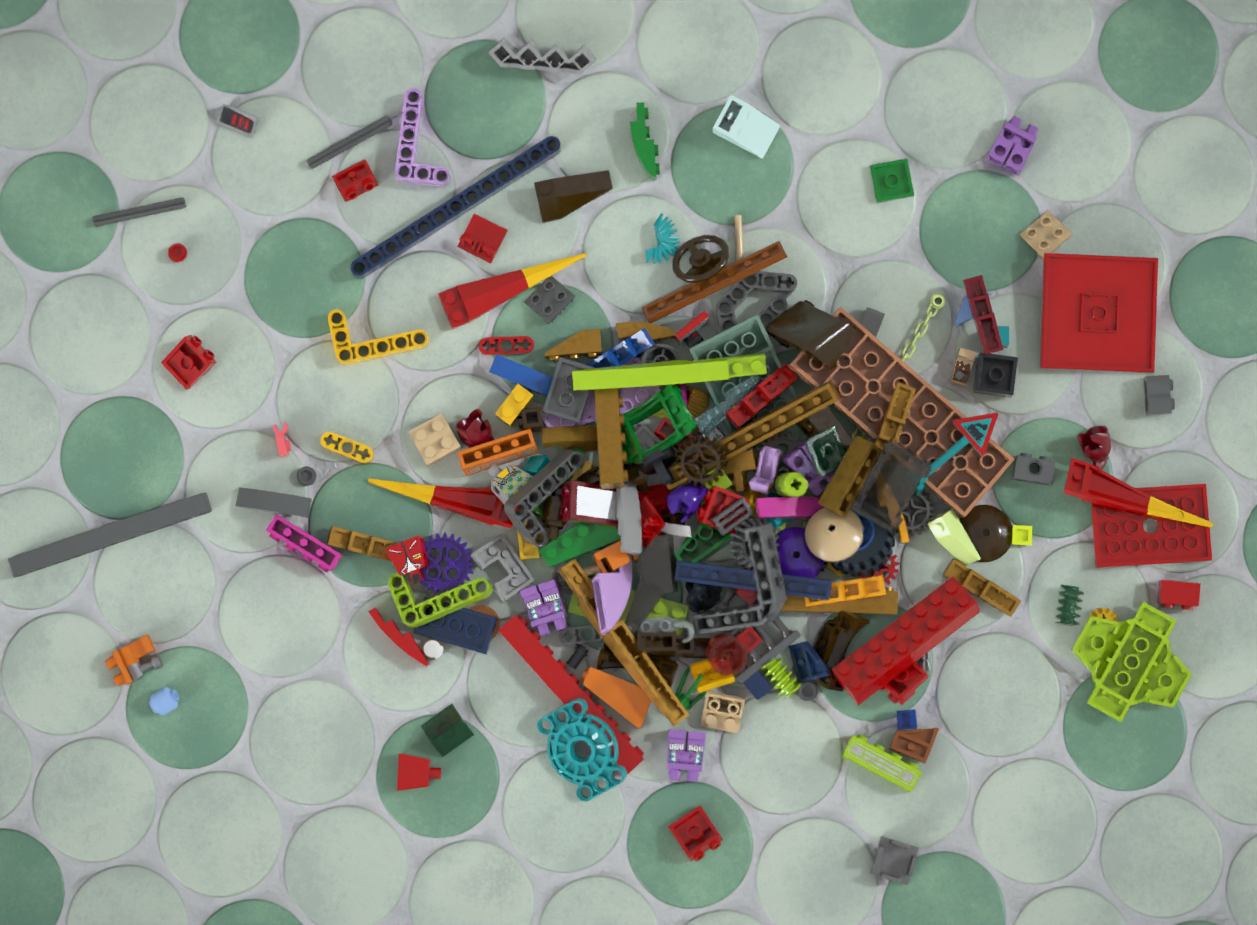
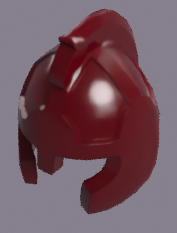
M479 409L473 410L468 418L461 419L455 426L460 440L469 448L495 440L492 436V428L488 419L482 420V412Z
M1100 425L1089 428L1085 434H1078L1077 439L1082 453L1093 461L1094 466L1102 470L1107 464L1111 451V439L1107 427Z

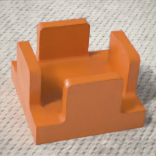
M621 541L595 553L592 557L600 573H607L602 561L606 563L611 573V567L613 570H616L630 562L627 553L621 552ZM631 554L634 562L639 559L637 555Z

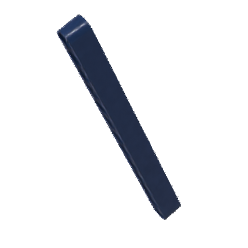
M555 136L545 138L358 257L351 263V272L359 279L367 277L549 161L561 151L559 139ZM550 142H554L557 144V148L549 150L547 145ZM538 152L541 154V158L533 160L531 155ZM519 162L525 164V168L521 171L515 169L516 164ZM501 173H508L509 179L502 181L499 179ZM486 183L493 184V189L485 191L483 186ZM470 193L477 194V199L469 201L467 196ZM455 203L461 205V209L457 212L451 210L452 205ZM439 213L445 215V219L441 222L435 220L436 215ZM421 224L429 225V229L426 232H421L419 227ZM406 234L413 235L411 242H404L403 237ZM390 244L397 245V249L393 253L387 251V247ZM375 254L381 256L380 261L377 263L371 262V258ZM359 264L365 266L362 273L355 272V268Z

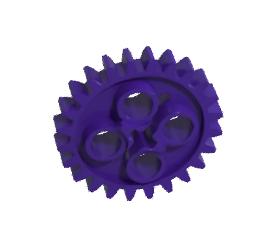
M444 532L443 538H440L438 533H436V539L429 536L430 542L427 543L425 541L429 567L421 569L424 580L421 581L420 585L422 586L427 583L426 590H430L433 587L434 594L437 593L438 589L442 594L445 593V590L449 591L465 584L464 580L470 581L467 575L474 574L470 567H474L475 564L470 563L472 557L468 555L472 549H465L468 543L460 544L461 537L454 540V534L447 538L446 532ZM443 547H446L445 560L449 565L445 566V580L442 581V566L439 565V562L443 561ZM432 549H438L440 551V555L437 559H432L430 557V551ZM453 549L459 552V557L455 560L449 558V552ZM437 568L439 575L436 578H430V569ZM457 569L458 576L455 579H450L448 577L449 570Z

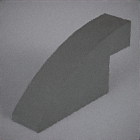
M239 487L235 506L308 518L312 499Z

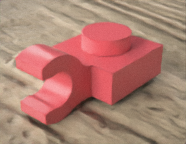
M286 422L283 423L284 429L282 431H278L276 424L273 425L278 452L281 458L288 457V451H291L290 441L286 440L285 437L289 429Z

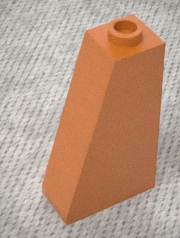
M590 667L589 670L585 669L581 678L584 681L583 685L633 725L641 729L651 704V699L640 686L593 667Z

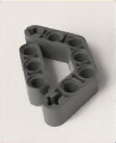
M758 271L750 275L756 280L752 285L747 284L745 278L737 281L717 302L716 314L720 332L724 331L723 324L726 322H730L733 326L737 324L734 311L753 291L778 293L758 314L759 318L767 315L772 321L787 309L786 299L796 289V277L791 274ZM772 278L775 284L771 287L766 286L764 280ZM778 279H781L780 283H786L787 280H790V283L793 284L790 288H786V284H780V288H777ZM740 290L743 296L736 299L732 296V292ZM777 301L782 302L784 308L776 310L773 304ZM721 304H727L730 310L723 313L719 307Z

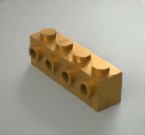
M856 435L825 492L822 494L819 504L845 518L883 450L874 443Z

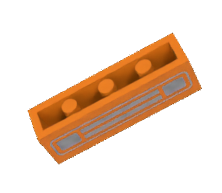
M530 428L457 453L464 474L469 476L490 469L494 464L500 466L539 452Z

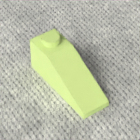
M953 508L939 514L927 523L936 540L963 565L967 566L981 559Z

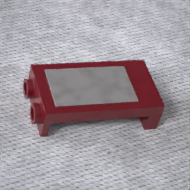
M573 480L564 484L561 490V496L563 497V505L561 507L562 522L573 520L618 527L619 519L615 518L617 488L602 489L601 485Z

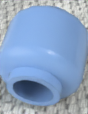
M163 687L151 695V700H149L150 707L155 714L166 715L178 707L179 695L175 690Z

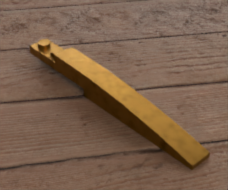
M576 559L561 567L558 571L580 601L577 604L656 707L673 726L688 717L689 714L647 654L638 652L637 640L623 620L617 621L610 631L605 635H601L593 585Z

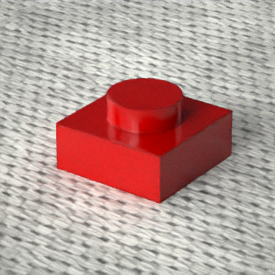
M748 627L735 638L747 653L763 641L752 627Z

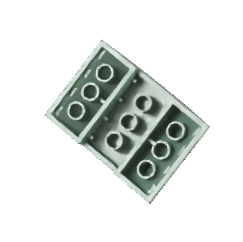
M758 314L689 348L693 360L765 354L767 374L729 377L727 380L704 382L729 434L737 429L727 419L726 413L755 390L761 382L782 367ZM790 385L745 425L798 398L793 386Z

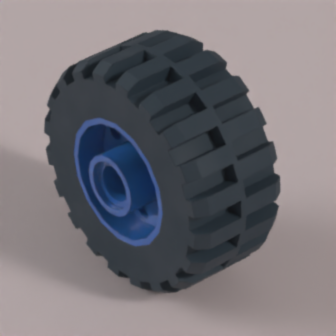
M855 499L850 510L858 516L862 523V543L858 550L849 558L829 563H831L834 569H840L842 574L847 575L850 572L852 576H858L859 573H862L865 576L869 575L868 571L873 570L876 572L879 570L878 566L880 564L884 566L888 562L886 557H891L893 553L892 547L895 546V534L890 520L882 508H878L877 504L873 502L868 504L867 500L861 499L860 502H857ZM835 527L829 528V531L835 530Z

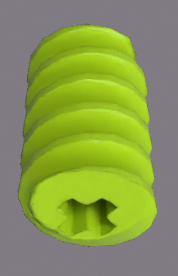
M797 472L783 473L775 481V489L783 497H799L808 488V481L802 474Z
M774 658L760 670H767L765 677L772 676L769 681L770 684L776 682L777 684L774 689L781 688L778 695H786L784 698L786 699L800 688L801 683L794 684L797 678H789L792 671L785 672L786 664L780 666L783 659Z

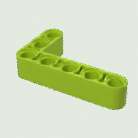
M395 573L388 579V586L403 623L410 628H418L489 597L493 592V586L484 578H477L417 604L407 578ZM398 579H402V585L396 588L395 582ZM485 583V591L479 592V586ZM464 591H468V592H469L468 598L465 599V600H462V599H461V594H462ZM408 596L409 602L406 605H402V599ZM451 599L450 606L445 608L443 605L444 601ZM433 606L432 614L426 615V609ZM411 614H415V615H416L415 621L412 622V623H409V621H408L409 616H410Z

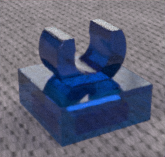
M916 709L896 711L897 730L917 729Z

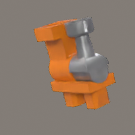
M146 634L140 637V639L113 652V655L105 660L109 670L118 666L121 670V673L113 676L117 686L126 683L130 685L140 680L144 673L155 667L158 670L163 667L157 653L150 657L151 660L141 664L139 659L156 651L149 635Z

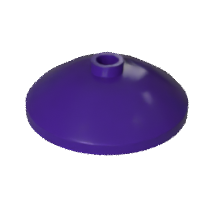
M789 527L776 534L779 537L776 540L779 546L776 548L782 574L815 578L820 573L824 560L816 557L808 548L805 539V528ZM793 552H799L800 557L798 559H795L793 557Z

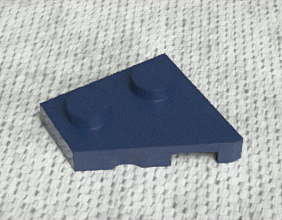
M808 641L789 646L798 683L832 675Z

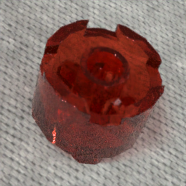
M721 633L713 637L707 644L705 649L707 661L720 674H737L746 665L747 648L734 635ZM726 651L730 654L728 657L724 656Z

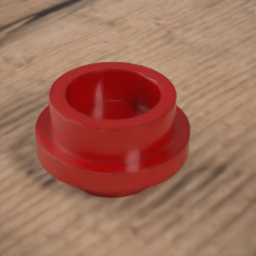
M173 244L168 250V256L173 262H182L187 257V249L182 244Z

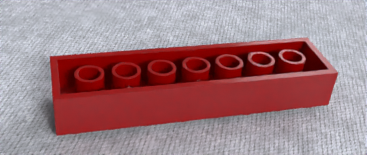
M954 576L832 668L835 679L859 706L980 613L978 603Z

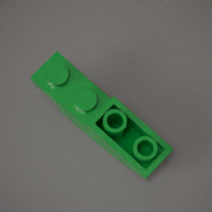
M644 102L636 103L637 121L630 122L631 137L637 157L645 172L653 181L656 180V175H660L659 163H655V156H659L658 145H654V139L646 140V138H650L649 126H645V119H649L648 108H644Z

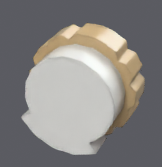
M428 639L422 647L425 657L431 660L440 658L444 651L443 645L436 639Z

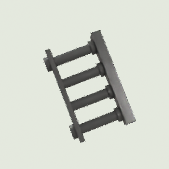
M778 616L772 622L783 634L784 640L779 644L776 641L773 642L761 625L753 626L752 628L768 646L767 650L769 652L762 656L753 648L748 654L752 657L754 664L749 668L742 665L725 643L732 636L738 637L741 634L740 630L742 628L733 630L725 638L721 635L712 642L715 645L712 649L715 651L717 648H720L724 654H727L728 660L738 671L737 674L739 676L736 679L742 684L797 640L801 634L797 630L794 632L791 629L788 630Z

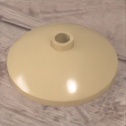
M823 508L817 511L808 521L805 539L808 548L816 557L824 561L838 562L849 558L858 550L863 539V527L860 519L852 510H849L844 518ZM835 527V530L829 531V528Z

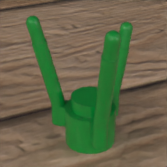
M686 668L675 696L685 710L690 711L692 706L707 691L701 692L692 701L689 698L704 676L700 674L688 692L680 695L690 670Z

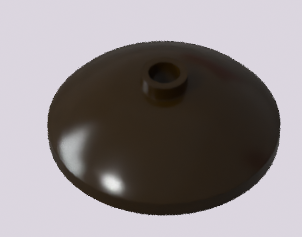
M977 505L972 508L966 517L959 518L981 558L977 562L997 560L1010 548L1012 543V524L1007 515L1000 509L991 505ZM983 529L989 531L988 536L982 534Z

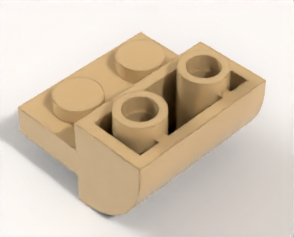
M707 691L700 726L738 733L745 698Z

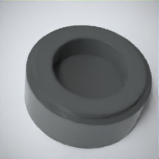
M305 466L299 469L297 479L302 485L310 486L315 483L317 474L313 468Z
M803 682L798 689V696L804 701L813 700L817 695V688L812 682Z

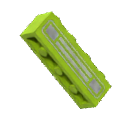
M860 734L851 736L841 756L912 792L922 771L918 770L920 766L911 761L908 764L901 761L902 757L894 752L891 755L884 752L885 748L877 743L874 745L867 743L868 739Z

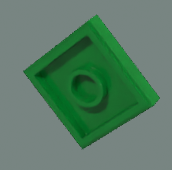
M907 158L870 165L877 203L914 196Z

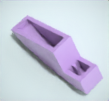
M627 554L630 559L628 564L616 570H613L611 567L612 573H598L592 579L601 635H605L614 627L627 604L632 583L631 554Z

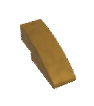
M616 323L619 341L626 340L643 328L646 329L653 342L673 339L676 331L652 323Z

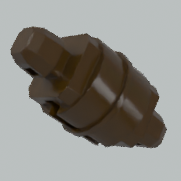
M559 486L551 493V496L547 497L542 510L543 527L549 528L547 530L549 540H556L559 530H562L567 523L562 522L561 507L563 505V498H561L562 486Z

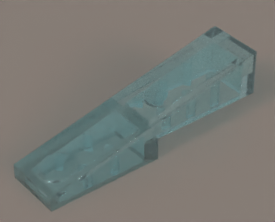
M757 375L750 377L723 393L726 399L724 402L694 419V421L698 422L696 426L704 438L726 418L725 415L728 411L757 388L760 384Z

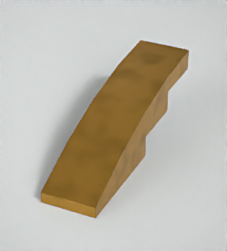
M897 382L875 441V445L883 450L877 461L885 464L890 463L916 388Z
M597 426L541 428L543 448L563 445V450L579 447L583 448V452L598 450Z
M331 526L326 545L391 561L385 548L397 544L396 542Z
M953 558L942 574L948 579L954 576L967 591L1012 617L1021 600L994 582L987 580Z

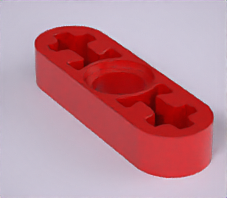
M528 336L486 337L479 342V350L486 356L496 354H529L534 349V342ZM514 340H518L517 344H523L524 340H527L531 346L527 350H524L523 347H517L518 351H514ZM487 341L490 345H496L495 341H499V352H495L496 348H490L487 352L485 348H482V345H485ZM510 341L512 348L509 351L502 350V342Z

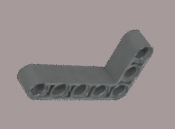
M564 449L506 501L504 505L505 513L528 544L539 548L547 544V533L532 513V510L582 466L584 457L580 452Z

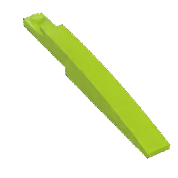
M763 353L692 361L684 359L573 370V390L683 384L727 380L729 377L767 374L766 357Z

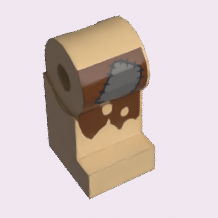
M959 348L950 380L951 383L966 386L977 352Z

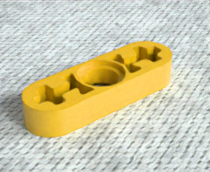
M326 432L321 436L322 446L330 451L364 464L370 463L374 458V452L369 446L333 432ZM333 436L332 439L336 442H339V438L342 439L338 445V450L335 449L337 447L335 444L330 443L327 446L325 438ZM346 442L351 443L353 446L350 453H344L342 450V446ZM356 446H360L358 448L359 451L365 452V450H368L370 457L362 460V456L358 453L354 457Z

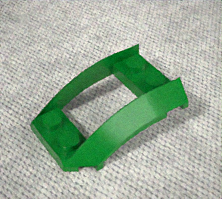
M675 384L668 385L638 407L624 413L625 426H621V431L625 433L626 444H622L623 451H626L627 463L643 462L642 459L659 449H661V452L666 451L667 447L671 448L696 427L698 422L693 421L680 395L683 391ZM664 408L675 432L657 445L643 451L631 426L649 418Z

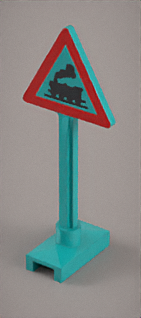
M998 413L953 420V425L960 431L963 438L924 471H920L916 475L911 471L906 475L904 483H910L913 488H916L914 495H919L925 486L923 483L928 480V477L968 443L981 456H984Z

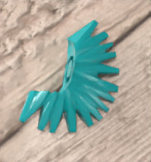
M662 213L653 224L656 232L657 247L646 250V263H649L652 255L654 264L657 263V259L658 263H661L662 255L667 261L669 260L668 254L674 256L673 252L677 251L675 248H679L675 244L680 243V241H677L680 239V236H670L678 230H670L675 224L670 225L672 220L668 221L669 217L667 216L662 220Z

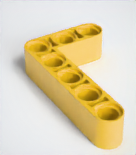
M334 309L328 315L336 358L344 366L426 348L429 344V337L423 330H414L352 344L345 314L341 310ZM335 315L342 316V321L338 324L333 323ZM340 333L346 334V339L343 342L337 341V335ZM418 335L425 336V341L422 344L415 342V338ZM400 339L406 340V346L403 348L396 346L397 341ZM381 343L388 345L385 352L378 351V346ZM361 348H368L369 353L367 356L362 357L359 355ZM343 352H350V358L348 360H341V354Z

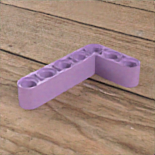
M410 88L406 91L404 97L395 174L398 180L403 183L446 187L451 182V175L446 168L415 164L423 97L418 89ZM416 94L419 96V99L416 102H410L409 98L411 95ZM415 113L417 116L415 120L409 121L407 120V115ZM411 131L414 133L412 139L404 138L406 132ZM405 150L412 152L408 158L402 157V153ZM402 169H408L409 174L402 177L399 175ZM421 171L428 172V176L425 179L418 177ZM440 173L447 175L444 181L437 180V176Z

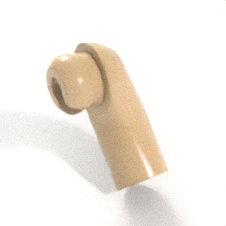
M596 564L583 568L587 576L600 573ZM604 566L606 572L611 573L610 570Z

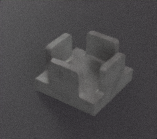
M881 836L870 874L908 885L910 876L913 875L919 847Z

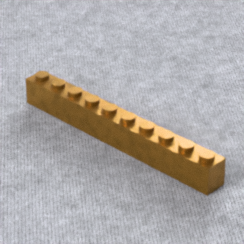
M830 380L717 440L714 445L717 446L721 443L722 447L719 451H726L721 457L729 459L838 401L840 396ZM704 447L707 455L715 457L710 449ZM697 452L687 456L686 459L695 457L697 455ZM701 455L700 458L696 460L697 462H701L702 467L704 462H707L702 460ZM674 463L669 467L674 478L673 482L666 485L669 490L688 480L687 476L683 479L681 478V475L684 473L683 471L677 472V468L681 467V465ZM717 463L706 466V470L716 466ZM688 465L693 473L699 475L698 470L694 466Z

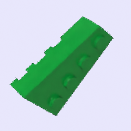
M701 523L674 556L676 560L703 563L727 546L730 541H733L734 537L729 533L721 535L719 529Z
M579 522L556 540L540 549L539 553L551 568L621 541V536L618 535L616 527Z

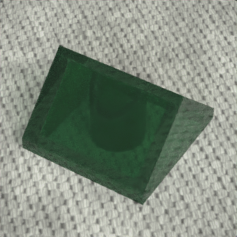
M834 426L808 436L804 441L819 477L837 469L846 454Z
M453 703L421 725L428 739L442 757L474 735Z

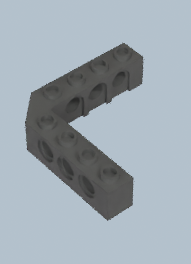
M772 523L754 525L744 529L751 553L749 557L752 560L755 572L753 576L757 582L759 603L702 611L692 615L696 635L760 626L774 621L786 602L787 597Z

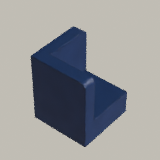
M759 671L743 682V685L756 700H759L772 690V687Z

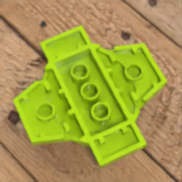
M1141 602L1133 619L1117 622L1089 616L1071 649L1089 669L1095 687L1086 703L1119 722H1122L1130 705H1136L1141 702L1174 708L1192 675L1179 658L1171 652L1168 636L1177 620L1145 602Z

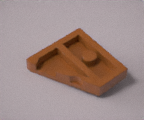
M939 728L897 730L889 749L925 764Z

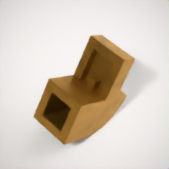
M757 450L742 451L731 457L727 462L726 474H734L732 484L737 492L749 490L746 471L757 469L759 461Z

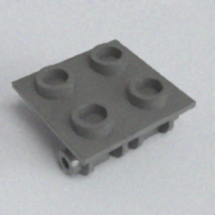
M550 276L533 292L525 303L549 324L554 322L553 320L558 314H562V310L565 311V307L570 302H573L572 299L575 295L553 276Z

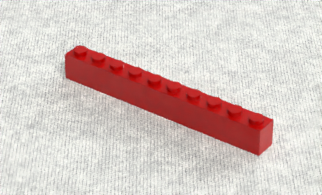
M514 615L498 631L564 705L576 698H582L588 705L586 714H592L608 724L618 742L617 764L623 766L627 774H629L644 760L642 757L644 752L637 745L633 747L630 744L631 738L625 731L621 733L616 728L619 724L612 717L607 718L604 712L606 710L599 702L595 704L590 699L593 695L586 687L583 690L578 685L580 681L573 673L569 675L565 671L567 666L561 659L555 660L552 656L554 654L553 650L547 644L543 646L539 642L541 637L536 631L530 632L526 627L528 622L522 616L518 618ZM574 703V710L582 712V705ZM592 720V722L598 724L600 727H603L598 722ZM605 729L604 731L609 736V739L612 740L610 734ZM612 745V756H614V745Z

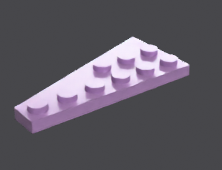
M637 355L621 366L642 364V361ZM658 385L619 389V396H623V407L620 408V414L638 407L658 391H661ZM590 389L579 424L544 414L542 419L546 426H583L595 423V390Z

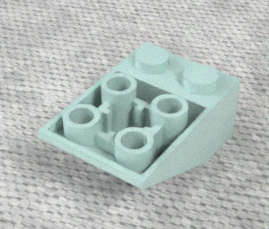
M730 95L713 127L712 133L763 159L781 125L744 101Z

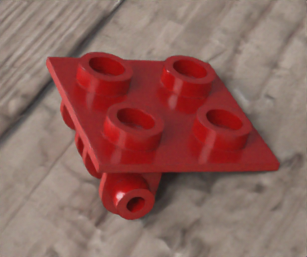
M474 213L464 234L461 235L457 247L491 264L508 230Z
M645 495L639 505L642 545L648 550L666 524L647 495Z

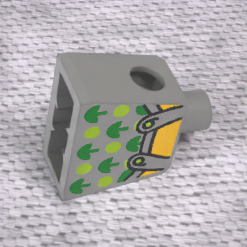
M494 464L488 471V474L493 477L491 490L504 505L510 497L533 478V476L513 464H508L503 470Z

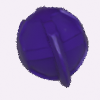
M691 482L683 487L676 488L665 497L672 514H675L678 510L682 512L681 523L688 520L698 510L701 499L705 496L706 491H708L706 485L701 487V483L698 482V485L695 487L693 485L694 482Z

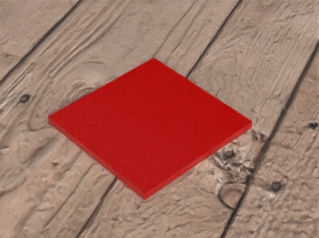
M1044 253L1040 368L1154 373L1158 258Z

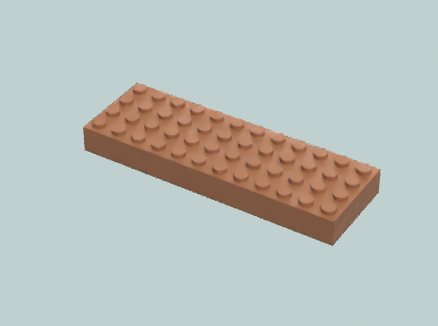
M839 307L833 316L839 319L843 317L853 323L851 326L857 332L832 370L826 368L820 360H814L802 351H800L788 367L813 389L831 380L840 396L839 400L831 405L874 443L897 382L916 388L905 424L902 427L892 454V458L909 473L913 471L916 475L918 472L924 471L963 438V435L953 425L952 421L967 417L842 307ZM991 438L984 456H981L968 443L932 473L923 484L950 509L953 508L960 518H964L1015 459Z

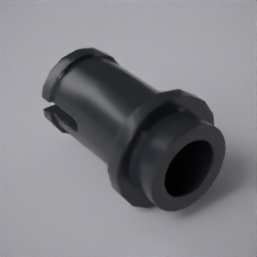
M582 645L575 647V652L566 662L575 670L584 657L588 656L589 650Z

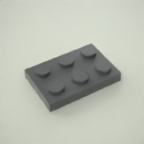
M560 357L542 412L579 424L590 390H573L572 371L593 369L594 367Z

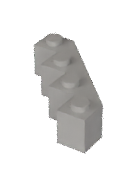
M505 37L488 52L500 67L546 70L561 73L568 72L573 74H582L597 59L585 44L571 56L558 42L543 54L532 40L516 51Z

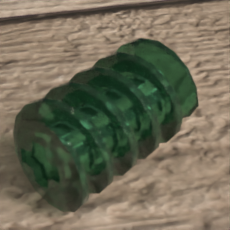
M1060 585L1065 591L1059 592V595L1064 598L1058 600V603L1063 606L1057 607V611L1062 614L1055 616L1060 620V622L1055 623L1068 626L1079 625V622L1074 619L1081 617L1076 611L1082 610V607L1078 606L1077 603L1083 602L1082 599L1078 598V595H1083L1084 592L1076 586Z

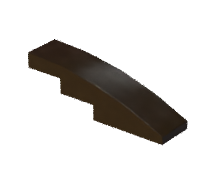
M637 632L638 652L669 657L712 658L711 638L693 637L691 641L682 643V640L686 639L688 635H676V632Z

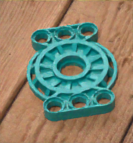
M576 698L542 717L537 723V728L540 733L549 735L547 751L553 768L565 780L579 785L576 790L577 797L581 801L586 802L621 784L627 777V771L623 766L616 765L619 749L614 732L600 718L592 714H586L588 710L587 702L582 698ZM574 703L582 705V712L574 710ZM560 711L566 713V721H561L558 718ZM544 720H548L551 723L550 730H546L543 727L542 722ZM592 720L598 722L603 727H600L598 724L592 722ZM605 729L610 734L612 740L609 739V736L604 731ZM584 740L590 745L591 754L589 757L581 758L576 754L574 748L577 741ZM612 745H614V756H612ZM614 770H619L622 773L620 780L614 778ZM598 779H604L606 781L605 788H601L598 786ZM587 787L591 792L590 796H584L581 789Z

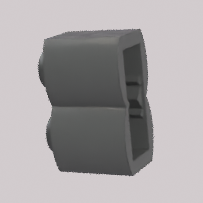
M1169 375L1144 377L1146 416L1171 414L1172 410L1175 409L1174 398H1171L1170 391H1173V380L1170 379Z

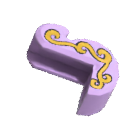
M764 446L761 449L756 476L750 480L749 484L751 490L768 494L773 490L778 476V465L782 459L780 449Z

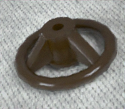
M715 235L694 237L685 242L676 251L672 260V271L677 278L687 283L707 281L716 276L725 267L729 259V247L723 239ZM705 242L715 243L719 245L721 251L711 254L707 249L698 250L695 245ZM689 250L691 253L689 262L692 267L685 274L679 268V262L686 251Z

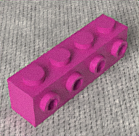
M277 514L266 529V531L271 533L269 535L270 538L277 542L280 539L286 542V548L293 552L296 550L302 552L303 555L301 557L309 562H312V560L318 562V567L325 572L329 570L334 572L343 558L342 554Z

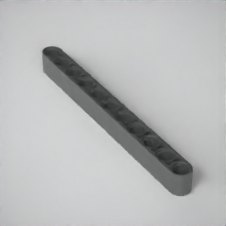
M207 492L200 493L8 558L13 578L20 577L212 512Z

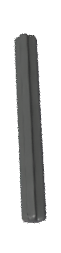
M385 116L307 159L309 167L314 169L392 126L389 116Z
M183 197L96 215L93 216L92 220L96 227L182 209L186 207V201Z

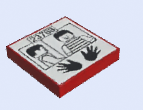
M701 312L675 334V341L679 345L709 321L707 312Z

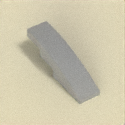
M629 482L625 483V488L616 489L615 518L619 519L618 535L621 536V552L639 555L642 551L639 497L636 484Z

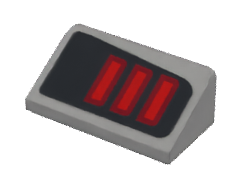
M223 104L217 123L253 137L259 119L256 116Z

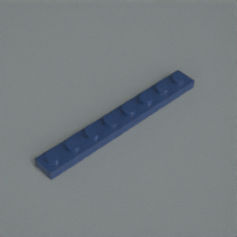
M677 560L675 580L758 591L757 582L753 576L755 575L754 570ZM782 574L786 595L829 600L832 580Z

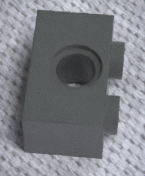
M1020 453V456L1017 455L1015 457L1012 480L1050 486L1053 481L1056 461H1051V458L1046 456H1040L1037 459L1032 458V454ZM1030 464H1036L1038 466L1039 470L1037 474H1033L1030 472Z

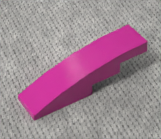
M821 497L756 499L758 519H810L817 511L825 507L819 504Z

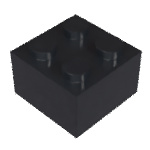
M980 352L977 355L973 393L1011 398L1014 394L1018 357L997 354L984 355V353Z

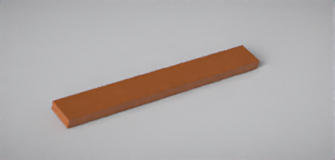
M777 241L724 267L716 276L707 281L691 283L642 307L647 321L653 323L787 258V255L780 241Z

